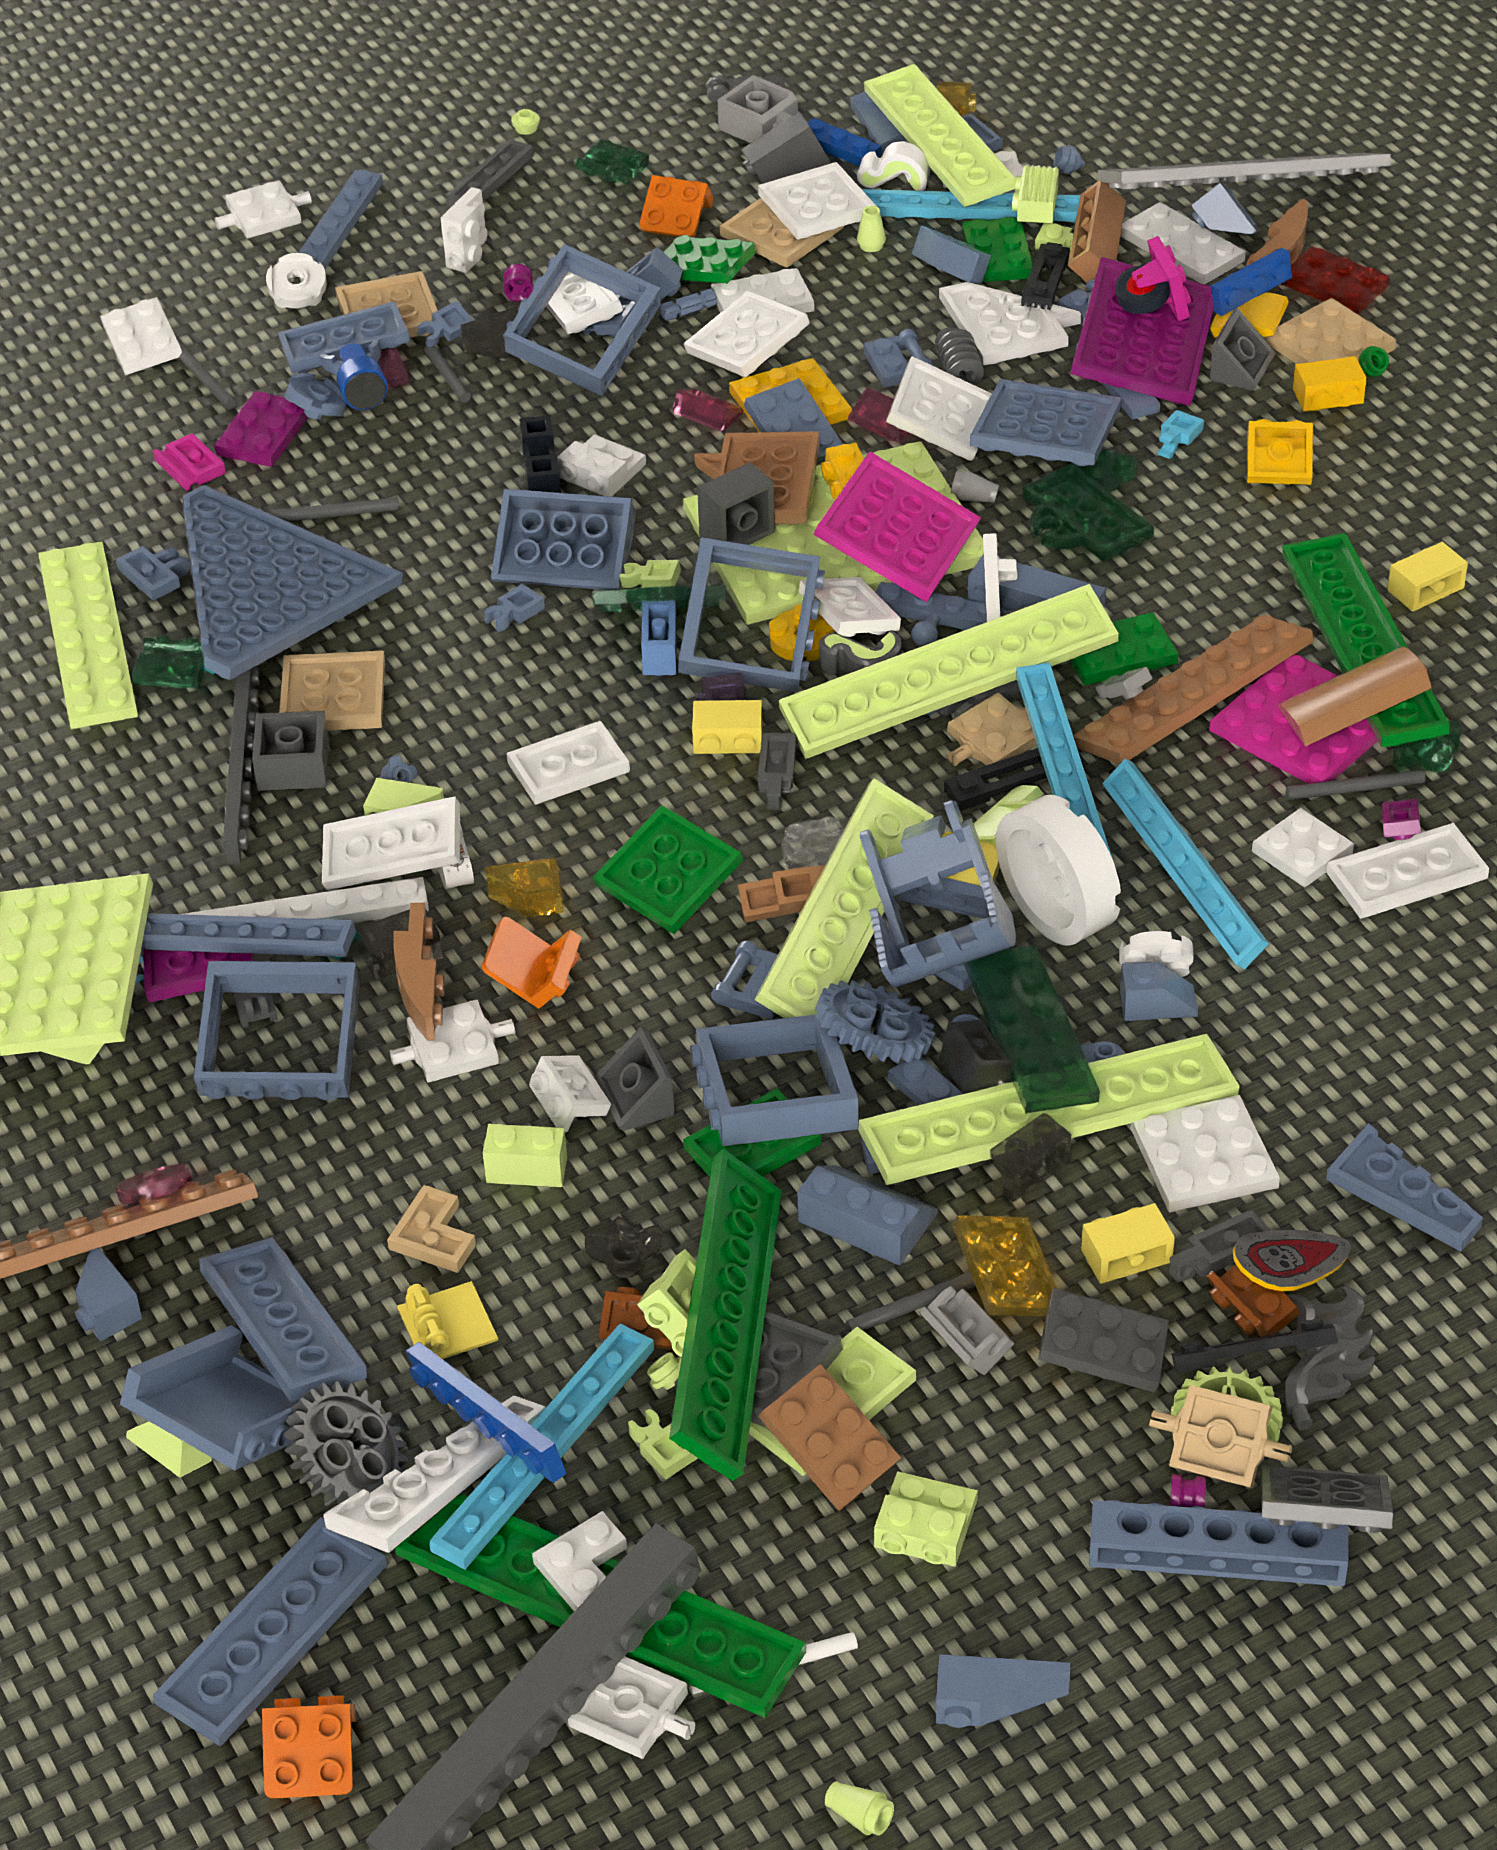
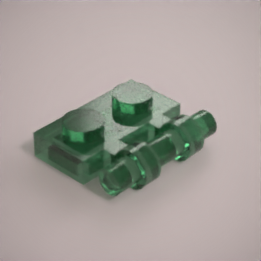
M600 139L585 153L586 159L578 157L575 162V168L583 170L586 175L593 177L599 175L605 177V180L608 182L626 184L629 177L635 178L649 165V154Z
M157 635L156 638H144L143 650L154 652H140L132 672L133 684L199 689L205 669H203V657L197 656L202 655L201 641H198V638L186 637L185 640H174L164 635ZM170 652V653H183V654H182V655H169L168 653Z

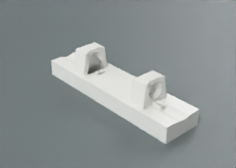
M996 533L983 534L987 622L1002 617L1000 616L999 600L1000 582L1017 580L1016 559H999V556H997Z

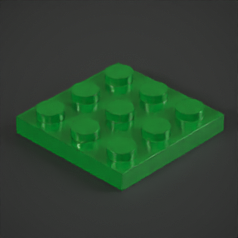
M661 805L592 878L595 886L667 931L675 934L743 862L741 852Z

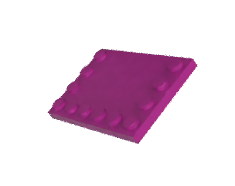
M1101 257L1070 374L1080 376L1083 379L1110 384L1113 387H1121L1162 398L1172 403L1191 406L1214 307L1211 286L1189 280L1183 283L1191 299V303L1187 304L1190 317L1179 322L1168 303L1153 312L1133 314L1125 311L1119 305L1115 285L1120 275L1134 267V265Z

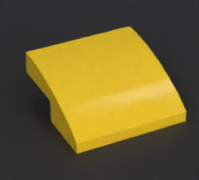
M1265 292L1239 306L1238 309L1264 338L1275 334L1289 301L1286 296ZM1233 310L1223 316L1216 313L1210 326L1214 338L1218 337Z

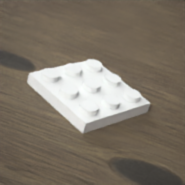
M837 162L758 185L759 196L797 240L809 238L812 235L828 230H835L838 227L860 222L863 208L866 206H876Z
M747 291L688 339L684 346L688 354L746 377L753 373L770 356L776 354L788 341L796 337L810 322L806 313Z
M912 356L905 369L886 422L914 434L929 443L944 448L957 456L972 461L978 447L970 446V434L992 393Z
M1240 1095L1178 1108L1158 1115H1151L1131 1123L1132 1133L1169 1213L1279 1188L1280 1177Z

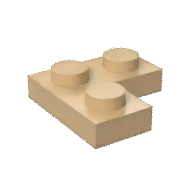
M423 1185L387 1239L389 1250L458 1273L476 1246L475 1235L447 1226L459 1207L458 1196Z

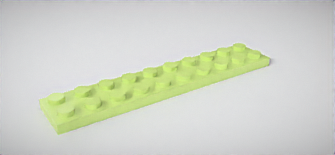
M1088 584L779 700V708L791 732L795 733L797 743L805 759L1017 680V667L1050 663L1052 667L1118 642L1119 633L1093 588Z
M1203 1034L859 1120L858 1131L886 1185L1126 1125L1151 1115H1158L1178 1108L1238 1095L1239 1084L1208 1034Z

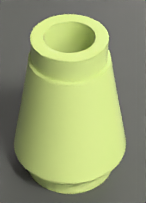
M866 206L862 210L857 242L862 250L876 252L882 249L886 236L880 209L876 206Z
M836 1781L831 1784L825 1796L826 1807L831 1808L865 1835L872 1833L875 1835L883 1834L892 1820L894 1804L887 1800L885 1793Z

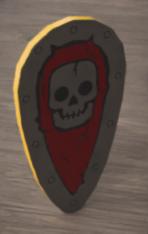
M1263 1231L1249 1233L1240 1237L1233 1248V1259L1239 1270L1251 1281L1268 1289L1294 1291L1312 1285L1338 1270L1346 1261L1351 1245L1342 1237L1316 1231Z

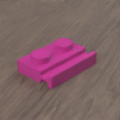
M193 433L166 444V449L162 451L158 449L153 450L154 460L186 491L190 490V485L194 483L201 485L226 473L224 463Z

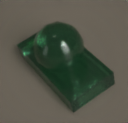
M1456 719L1448 721L1449 734L1395 746L1392 765L1398 772L1420 764L1431 773L1444 771L1449 768L1453 760V753L1458 752L1462 726Z

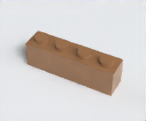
M1101 180L1097 181L1080 195L1068 267L1087 283L1091 279L1095 280L1101 257L1116 261L1122 234V222L1125 216L1126 200Z

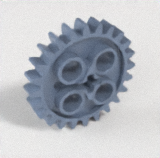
M855 980L851 981L850 986L843 981H839L838 986L830 983L828 989L823 988L815 1007L817 1011L815 1017L821 1020L820 1027L829 1029L827 1035L840 1037L838 1043L840 1045L849 1043L852 1045L851 1049L853 1052L863 1050L866 1057L870 1058L872 1054H875L883 1062L886 1057H890L895 1063H899L900 1058L908 1063L912 1061V1058L920 1060L922 1054H927L935 1032L932 1031L934 1024L928 1022V1015L919 1014L921 1011L920 1007L910 1006V999L897 998L898 992L886 993L883 986L874 989L869 982H865L864 986H860ZM878 1009V1010H879V1017H878V1019H877V1022H876V1024H875V1028H874V1031H873V1034H872V1033L870 1032V1030H871V1025H872L873 1020H874V1018H875L876 1010Z

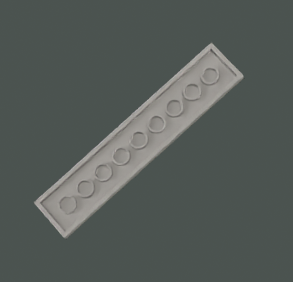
M1350 153L1098 170V181L1101 180L1104 183H1109V188L1137 189L1139 186L1165 187L1170 184L1193 185V183L1201 182L1202 184L1220 183V181L1241 182L1247 181V179L1271 180L1274 177L1299 178L1303 175L1327 176V174L1334 173L1336 175L1353 174V172L1374 173L1379 172L1380 166H1391L1390 154Z

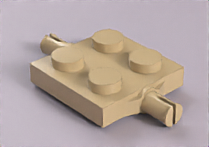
M999 692L948 722L947 733L960 744L959 748L948 753V759L954 766L968 757L979 760L987 766L1022 754L1037 745L1026 708L1015 707Z
M1189 1385L1185 1404L1177 1416L1153 1410L1151 1414L1153 1418L1167 1421L1163 1423L1150 1419L1149 1426L1151 1428L1154 1427L1173 1432L1174 1448L1169 1466L1176 1469L1253 1488L1257 1468L1264 1459V1456L1288 1463L1290 1456L1275 1452V1450L1287 1453L1292 1452V1445L1268 1440L1267 1428L1272 1411L1271 1405Z

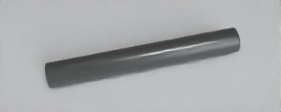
M426 345L425 353L462 403L468 402L471 399V394L436 346L428 347Z

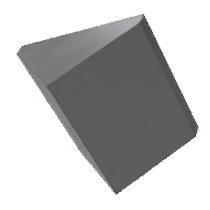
M1238 308L1233 310L1213 343L1210 380L1253 390L1257 387L1276 353Z
M641 1026L594 1076L596 1082L611 1103L610 1111L618 1128L623 1131L675 1116L672 1078L647 1029Z

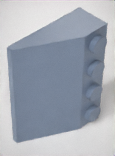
M504 489L491 581L620 591L621 581L619 576L625 572L624 564L627 563L636 518L632 499Z

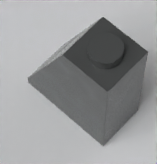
M800 112L741 149L747 158L743 162L751 177L757 174L762 184L831 164Z

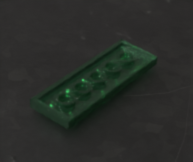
M1036 945L1005 949L964 963L968 977L1025 1114L1099 1102V1087Z

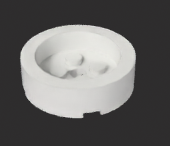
M1044 795L1005 815L1001 819L996 831L997 857L1001 872L1012 897L1032 925L1045 937L1058 944L1073 945L1111 925L1117 919L1120 908L1115 905V896L1121 893L1120 883L1112 857L1100 834L1084 814L1077 817L1068 809L1070 808V802L1056 795Z

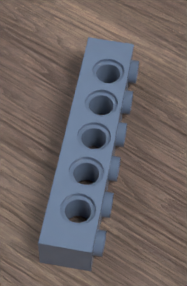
M1093 1500L1089 1567L1345 1586L1348 1568V1525L1339 1524L1336 1529H1322L1313 1526V1522L1295 1521L1294 1525L1283 1526L1271 1523L1269 1518H1262V1513L1248 1512L1241 1509L1229 1511L1206 1509L1200 1506L1189 1508L1164 1506L1159 1503L1137 1504L1123 1503L1118 1500Z

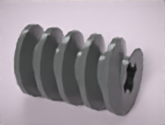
M954 327L942 329L935 339V347L943 371L972 385H976L984 375V367L981 364L972 334L967 330Z

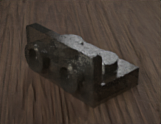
M1047 1113L1041 1114L990 1149V1157L1004 1169L1003 1195L1013 1203L1069 1164L1072 1134Z

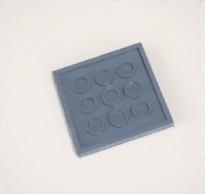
M1000 379L970 434V446L979 447L984 451H1006L1015 456H1037L1047 461H1069L1078 466L1094 465L1120 411L1121 397Z

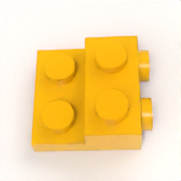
M1267 419L1249 421L1247 431V483L1311 485L1313 423H1304L1299 420L1289 422H1272Z

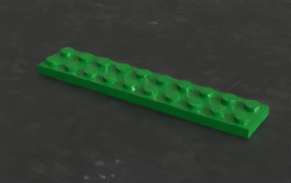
M1346 533L1282 546L1283 558L1343 674L1402 646L1408 648ZM1431 689L1366 718L1381 748L1449 734V722Z
M722 1149L713 1157L669 1439L699 1458L712 1469L734 1481L744 1474L782 1190L725 1149Z
M461 1493L395 1547L396 1555L555 1626L561 1627L574 1613L533 1563L532 1553L560 1537L547 1530L511 1516L465 1570L430 1551V1540L467 1499L468 1496ZM609 1559L599 1565L598 1568L607 1577L620 1562ZM684 1590L671 1604L667 1615L662 1620L656 1621L644 1634L640 1645L634 1651L628 1652L625 1657L766 1718L805 1656L806 1642Z

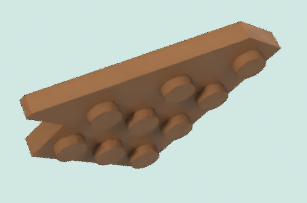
M819 432L725 433L721 453L694 454L696 467L712 479L751 462L773 481L774 524L807 522L820 447Z

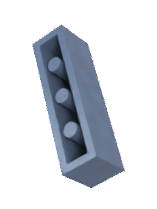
M984 554L968 575V600L981 603L986 602ZM1017 562V580L1004 581L999 584L1000 607L1007 608V611L1015 608L1026 607L1025 605L1045 601L1090 584L1105 609L1106 588Z

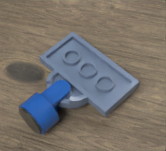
M395 301L278 332L280 344L292 373L307 372L315 367L322 366L326 371L337 374V384L344 401L350 407L358 410H367L377 406L387 394V381L378 363L381 357V349L396 348L401 344L410 342L408 330Z

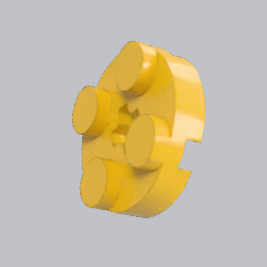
M797 604L793 610L783 612L769 622L771 649L778 656L786 660L793 661L802 604ZM819 613L817 620L810 619L808 630L815 632L812 650H805L804 653L806 661L819 659L820 639L826 634L835 632Z

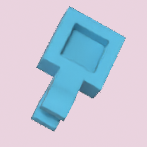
M1176 410L1161 425L1159 441L1164 444L1158 451V455L1170 459L1176 452L1179 443L1189 445L1203 431L1204 420Z

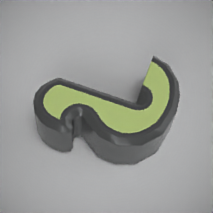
M892 630L878 643L875 649L846 636L839 635L837 632L826 634L819 641V665L824 672L830 675H836L839 670H844L847 675L902 654L900 636Z

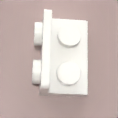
M579 1055L541 1056L535 1072L531 1076L529 1085L556 1128H564L565 1132H568L574 1117L607 1115L611 1103Z

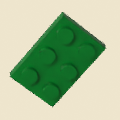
M1012 217L993 220L976 219L962 222L964 242L972 245L977 250L991 255L982 282L1028 279L1033 264L1022 222H1018L1017 218Z
M682 235L678 236L664 253L683 269L680 280L728 284L756 253L754 242H746L739 239L720 240L714 237L694 238Z
M1151 612L1113 621L1112 623L1119 633L1118 642L1069 660L1082 684L1085 686L1106 681L1112 676H1121L1127 671L1143 667L1153 670L1178 664L1179 653L1155 614Z
M775 1089L747 1105L788 1099L778 1089ZM708 1125L684 1138L683 1141L684 1150L709 1177L711 1175L713 1157L722 1149H725L763 1177L821 1145V1134L722 1146L718 1130H711V1126Z

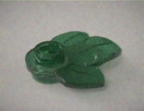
M1101 450L1094 465L1078 467L1075 472V478L1094 481L1092 495L1093 497L1101 496L1115 491L1122 483L1133 480L1137 474L1138 463L1132 455L1119 454L1114 450Z

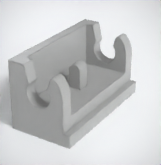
M950 1286L943 1290L927 1308L924 1307L920 1311L921 1315L968 1366L983 1375L1015 1344L964 1289H961L956 1294V1291Z

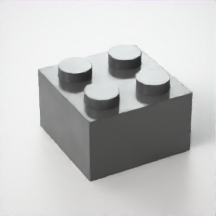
M751 462L697 487L700 539L703 537L750 545L775 533L773 481Z
M325 710L256 714L252 761L257 791L327 787L329 736Z

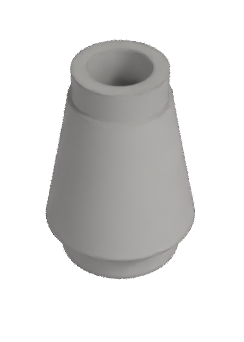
M966 469L964 472L957 470L951 493L955 494L957 499L961 501L994 503L999 484H995Z

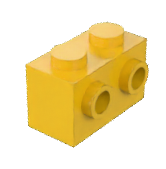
M1356 356L1295 364L1293 391L1303 412L1334 407H1348L1364 403L1366 376Z
M857 443L842 444L826 448L825 462L821 463V471L824 481H827L834 501L864 460Z

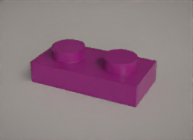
M1418 798L1382 802L1385 837H1392L1395 840H1406L1412 838L1414 834L1421 833Z

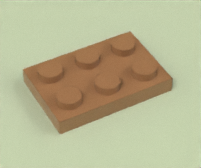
M821 1364L764 1409L758 1416L838 1511H841L901 1459L899 1454Z

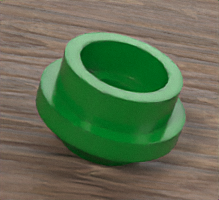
M1370 346L1361 351L1359 364L1365 375L1378 377L1387 369L1389 357L1384 349Z

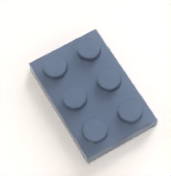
M800 378L745 398L744 408L760 432H819L820 447L816 465L825 462L826 448L843 444Z

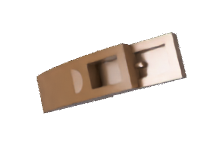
M1301 199L1292 208H1289L1280 219L1271 224L1268 230L1269 240L1266 241L1260 250L1249 257L1246 266L1282 247L1289 251L1291 269L1293 268L1305 244L1308 215L1307 200Z
M825 865L772 872L773 878L738 884L745 923L801 912Z
M410 903L408 931H394L393 947L398 986L402 1001L417 1029L427 1041H435L436 1026H442L443 1007L442 1003H437V996H444V974H437L436 959H432L431 946H426V939H433V917H426L425 903Z

